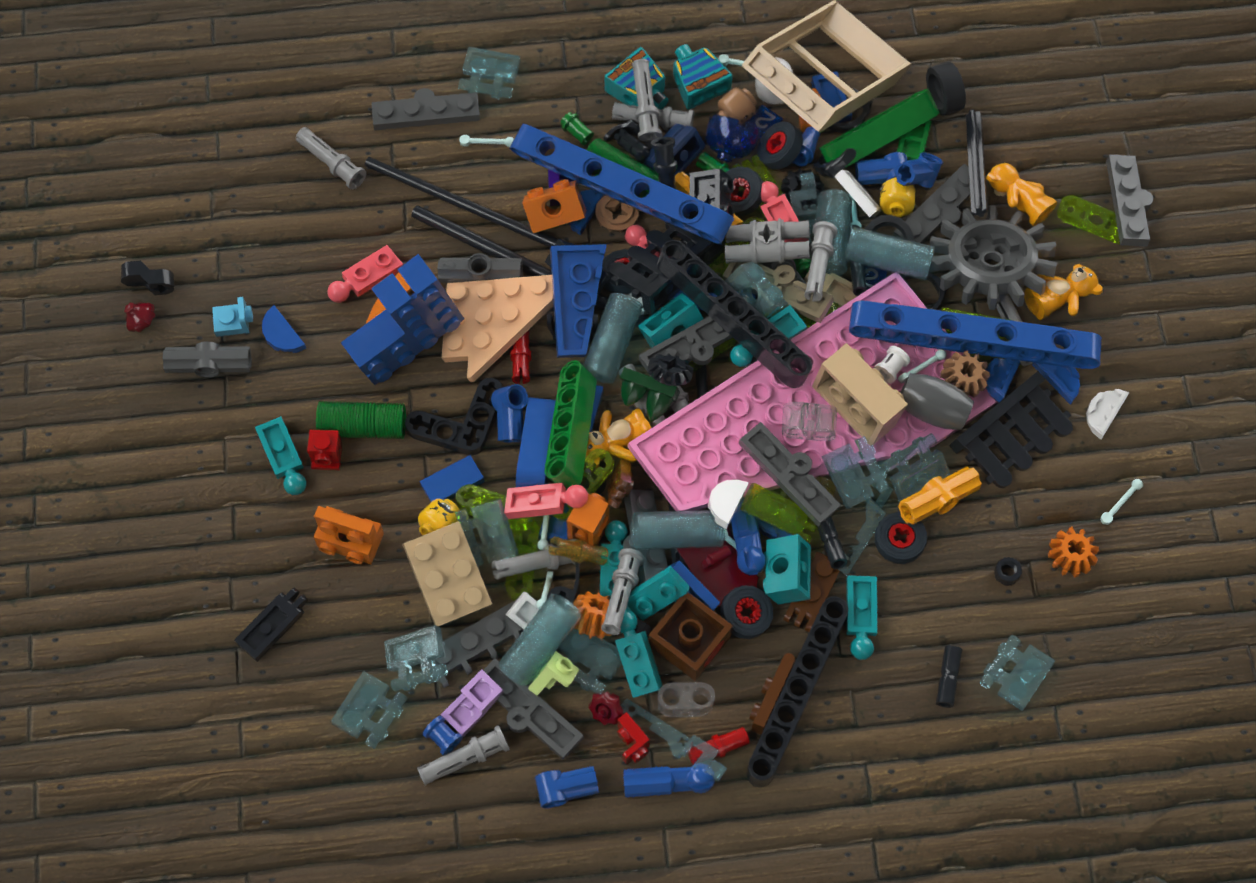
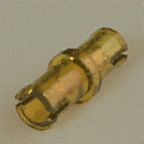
M554 536L550 540V543L559 546L549 545V553L553 556L571 558L576 563L585 561L602 566L607 561V559L597 556L608 557L606 547L590 545L581 539L571 541Z

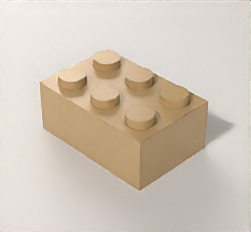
M847 343L821 364L812 385L871 447L896 426L908 405L903 395L898 390L892 389L884 381L883 375L878 370L872 369L864 361L862 354L857 349H852Z
M459 521L402 544L436 627L492 605Z

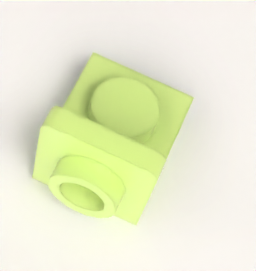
M555 651L537 673L528 689L538 696L544 687L550 690L556 681L565 687H569L579 668L568 658Z

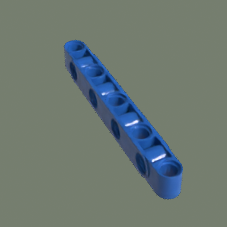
M527 124L521 125L509 147L512 152L526 160L568 179L576 180L577 183L716 244L722 243L734 221L730 214L717 207ZM555 149L551 155L544 156L547 150ZM597 169H602L599 175L594 177L591 176L593 171ZM643 190H650L647 196L643 198L638 197ZM690 212H698V215L695 218L686 219L687 215Z
M856 301L851 306L849 332L856 337L948 351L964 352L968 350L970 354L1055 366L1060 365L1082 369H1094L1100 366L1102 337L1092 332L870 301ZM886 321H892L896 325H889ZM942 329H948L952 333H946ZM999 337H1005L1008 341H1003ZM1055 344L1061 345L1064 349L1056 347Z

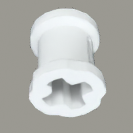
M890 346L887 350V356L881 363L876 364L873 369L878 370L883 375L886 383L892 384L897 379L896 375L902 367L908 366L910 357L901 348Z

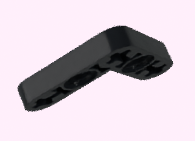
M486 378L479 383L464 423L423 411L411 412L405 419L407 434L413 439L465 455L474 456L479 454L484 449L497 415V411L491 402L492 394L489 398V404L485 403L486 391H489L491 387L495 388V390L503 388L502 384L495 378ZM477 411H485L489 414V418L485 422H477L473 419V416ZM421 420L424 427L419 426L418 430H414L413 424H417ZM433 423L434 425L432 426V431H431L432 434L429 435L428 428L431 429V424ZM448 427L453 431V434L448 439H441L437 436L438 430ZM474 428L477 430V443H472L471 446H467L466 440H470L472 438Z

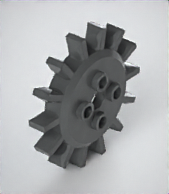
M990 205L986 219L977 221L967 208L963 209V227L959 228L946 219L942 221L941 234L951 240L931 237L929 252L944 255L930 257L929 270L930 272L949 270V273L941 276L940 288L945 291L960 283L964 286L961 302L967 305L977 292L988 295L987 303L989 310L996 309L999 295L1009 294L1017 307L1023 306L1025 294L1021 289L1024 286L1039 295L1045 292L1046 281L1035 274L1049 277L1055 276L1057 262L1041 258L1055 257L1056 242L1036 244L1035 241L1043 238L1045 226L1040 223L1025 231L1021 228L1022 211L1018 210L1011 220L1007 222L997 220L998 212L996 206ZM988 259H992L993 261L998 262V264L990 265L985 261Z

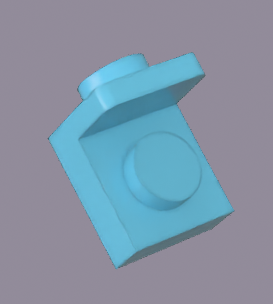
M237 297L238 304L212 307L216 337L249 333V322H253V312L251 305H246L244 297Z

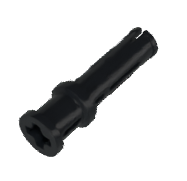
M671 137L656 138L651 141V148L654 149L655 153L653 169L658 173L660 183L676 189L674 172L677 170L678 164L674 160L673 152L675 139Z

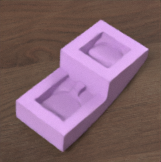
M482 669L460 690L462 694L441 714L463 737L478 723L503 692V689Z

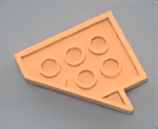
M552 275L447 283L446 292L465 319L456 330L443 335L442 359L444 362L468 361L467 378L470 382H475L554 306Z

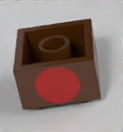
M688 592L676 601L649 634V644L653 650L696 681L731 638L733 625Z

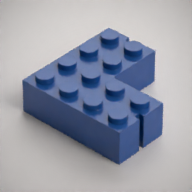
M419 254L397 269L414 291V294L409 296L394 274H390L371 288L386 310L341 342L360 370L374 385L388 380L392 376V372L401 366L411 363L415 355L424 349L434 346L441 336L456 330L465 319Z

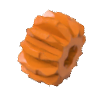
M1073 527L1068 528L1067 533L1061 530L1056 534V539H1052L1049 543V547L1052 549L1048 552V558L1055 559L1052 564L1053 568L1060 566L1063 568L1062 576L1066 575L1068 571H1071L1074 578L1079 576L1080 571L1088 574L1091 566H1095L1098 561L1095 555L1099 552V547L1091 545L1095 540L1094 536L1084 537L1085 529H1081L1078 534H1076Z
M589 591L585 595H577L569 611L571 628L578 629L579 635L586 634L590 639L596 636L602 640L605 635L611 636L601 629L610 596L604 597L599 592L592 594Z

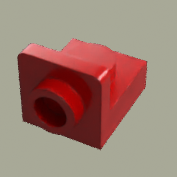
M626 712L617 719L619 728L617 734L626 745L631 743L633 745L622 754L624 763L628 765L632 761L634 763L641 761L649 753L647 749L650 747V739Z

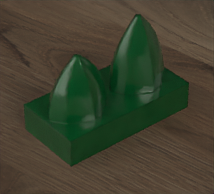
M626 367L623 368L620 376L623 381L621 386L622 400L625 406H630L638 402L646 391L649 392L646 401L649 421L652 422L658 419L668 410L672 401H677L680 394L677 386L665 385L648 375Z

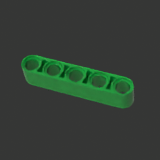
M924 89L820 147V151L826 163L837 159L847 148H853L856 151V157L846 166L848 167L934 118L940 112L929 89Z
M577 360L568 362L560 372L545 464V475L553 483H563L566 490L572 485H580L583 479L597 385L595 376Z

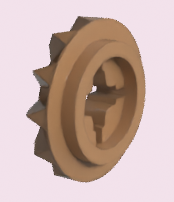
M605 195L598 201L595 214L600 227L604 226L609 232L618 230L621 233L638 220L639 210ZM621 206L622 215H619L614 220L612 212H615Z

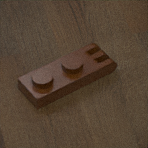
M620 458L608 482V504L614 508H619L621 499L629 495L634 481H632L634 473L631 472V462Z
M816 552L811 562L810 599L791 602L783 621L789 623L793 613L797 614L798 617L794 626L800 628L804 618L809 620L804 630L810 632L823 602L828 598L841 569L831 568L826 555Z
M787 653L783 656L774 678L767 677L761 693L765 694L762 704L755 703L749 717L753 721L751 731L762 735L793 668L795 658L792 654Z

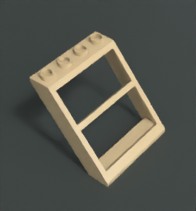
M833 0L759 43L741 66L820 133L893 87L912 64L838 2ZM820 28L875 74L879 80L856 93L798 44L797 41ZM789 46L849 98L833 108L773 55Z

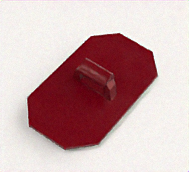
M699 509L676 521L672 542L690 572L720 602L717 606L720 607L724 597L734 588L744 585L757 588L758 576L757 574L747 575L739 570L737 566V550L727 541L717 537V531L723 527L714 521L715 517L711 512ZM727 527L726 530L728 532V535L735 541L733 535Z

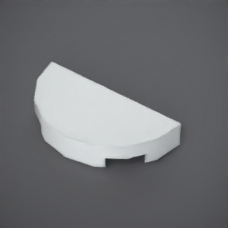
M1121 389L1100 392L1091 400L1086 413L1087 424L1092 433L1102 440L1129 392Z
M726 480L717 484L711 491L708 509L715 517L714 521L718 525L727 529L749 482Z

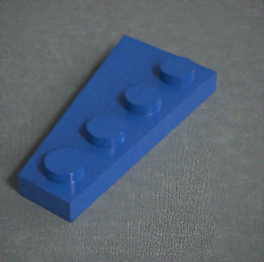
M607 244L550 247L557 358L585 357L587 355L593 313Z

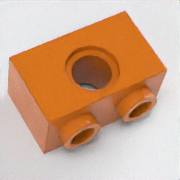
M564 179L554 183L552 188L543 190L542 187L529 190L522 202L532 233L585 218L586 208L576 180L569 182L568 179ZM550 199H555L560 202L561 207L551 209L547 206L546 202Z
M596 493L588 494L587 503L580 508H573L567 519L568 541L576 539L581 548L592 553L595 552L609 523V504L604 497Z

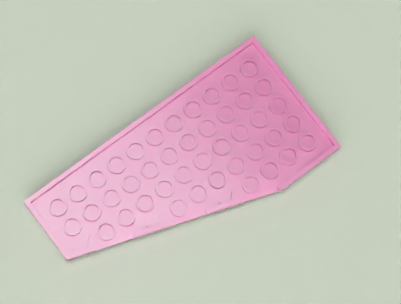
M897 271L824 317L821 323L816 322L790 339L812 362V369L804 384L799 388L786 386L757 360L628 443V449L678 515L707 508L711 491L717 484L726 480L749 482L743 497L780 488L738 444L739 440L760 422L792 455L802 452L811 458L812 467L808 474L813 475L815 478L931 448L958 431L932 426L904 410L896 426L871 447L812 387L821 364L846 343L852 349H857L862 354L864 361L872 369L887 356V350L890 346H897L904 350L910 357V363L908 366L902 367L898 372L895 382L892 384L887 383L892 389H896L901 392L904 383L901 384L898 377L935 356L936 351L940 350L861 338L850 334L851 306L856 301L897 304L927 309ZM886 321L889 325H896L892 321ZM777 350L772 351L776 354H780ZM944 350L946 351V358L944 360H937L916 374L940 378L945 360L951 359L952 354L956 351ZM792 368L793 371L801 373L797 368ZM986 388L984 391H979L977 397L973 398L968 394L974 401L965 425L998 404L990 396Z

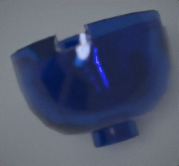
M713 115V117H709L705 137L709 148L717 153V159L732 163L733 159H743L755 149L761 131L748 123L745 128V126L739 124L737 119Z

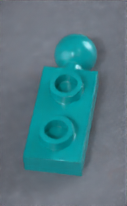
M791 305L768 319L789 340L807 328ZM753 330L751 331V333L759 335L758 332ZM741 344L736 345L730 353L732 363L738 367L747 366L753 358V355Z
M282 416L256 426L255 429L276 478L279 479L285 476L283 486L287 493L291 495L301 494L306 488V479L296 471L304 467Z
M618 520L611 521L605 528V536L610 541V544H601L600 595L604 597L610 596V598L614 588L612 575L618 569L620 562L618 559L619 551L624 549L622 542L628 535L626 525Z
M669 566L631 590L626 609L634 612L643 621L689 592V585Z
M847 575L846 603L848 605V614L846 617L847 635H856V638L851 642L850 651L856 659L865 660L871 657L874 652L873 642L868 636L877 635V576Z
M626 609L620 630L624 638L615 640L632 697L634 698L663 689V685L646 631L635 633L634 629L638 622L634 612Z

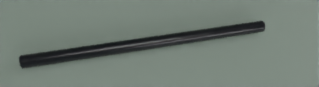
M416 205L412 211V218L494 258H522L523 272L531 276L552 275L550 269L419 205ZM601 294L597 296L596 308L637 328L638 325L648 319V317Z

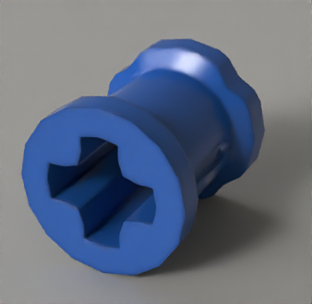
M441 715L431 721L422 734L425 738H430L441 749L440 753L443 756L451 753L463 739L460 733L456 734L445 723V718Z

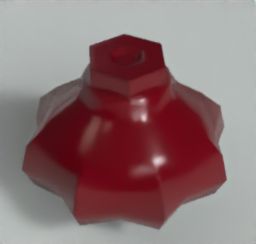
M130 302L124 309L127 329L130 332H141L144 328L151 325V321L156 316L154 305L151 303L140 302L134 304Z
M608 691L593 694L592 701L588 704L593 719L600 721L604 726L618 724L617 719L624 712L620 705L619 696L614 693L610 694Z

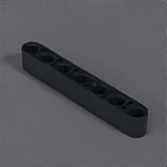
M677 240L665 242L658 258V269L786 386L791 388L802 386L812 369L811 359L682 242ZM668 256H672L676 258V260L670 259ZM689 274L694 275L697 278H691ZM709 293H714L717 297H713ZM730 311L735 312L738 316L730 314ZM750 330L758 332L759 335L751 333ZM771 349L779 351L780 354L772 352ZM792 368H797L801 373L793 371Z
M829 597L823 602L751 756L746 774L748 781L755 787H766L773 780L843 628L848 614V605L840 597ZM835 609L839 611L841 616L839 618H831L826 611ZM818 634L825 635L829 642L826 644L818 643L814 636ZM812 660L817 664V668L814 670L806 669L802 662ZM801 686L805 690V694L796 696L790 691V688ZM789 712L794 720L788 723L782 722L778 714ZM769 738H775L780 741L781 747L770 749L765 741ZM764 765L769 770V774L762 777L754 773L753 767Z

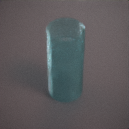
M837 189L825 190L818 195L815 222H830L838 229L837 236L833 238L834 253L828 259L826 273H834L841 276L847 272L853 199L847 192Z
M854 226L848 242L845 260L864 264L868 267L874 266V268H881V270H889V272H897V274H905V276L908 275V277H916V279H924L925 281L929 273L935 247L915 241H907V239H899L896 236L893 237L886 234L883 236V233L880 235V233Z
M619 293L609 295L610 297H608V302H606L607 304L592 344H590L591 347H589L583 363L584 367L595 376L597 381L609 384L614 383L619 367H621V362H623V357L629 346L628 344H630V339H632L633 331L643 308L639 301Z
M710 510L634 512L632 516L631 537L635 549L718 548L724 543L725 528L714 521L715 517Z
M550 594V597L538 610V613L534 615L531 622L521 632L519 638L515 640L499 661L501 670L516 683L523 686L530 685L535 676L539 674L542 667L545 666L549 658L565 640V637L569 635L572 628L581 619L580 611L564 597Z

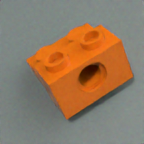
M318 506L314 515L318 526L314 534V540L319 550L331 556H334L335 553L346 556L348 561L361 565L364 562L371 565L384 535L381 523L359 518L326 506V508ZM347 535V539L350 541L343 542L341 541L342 537Z

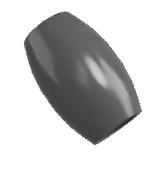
M910 373L900 392L908 404L905 410L909 414L925 423L944 429L962 430L974 404V401L958 387L940 378L924 374Z

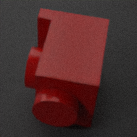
M309 430L307 452L311 460V469L340 470L342 441L338 431Z

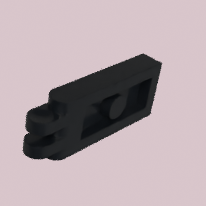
M296 588L291 589L286 595L283 592L280 593L234 639L235 643L256 662L304 614L301 608L307 603L308 598L301 595L293 602L300 593Z

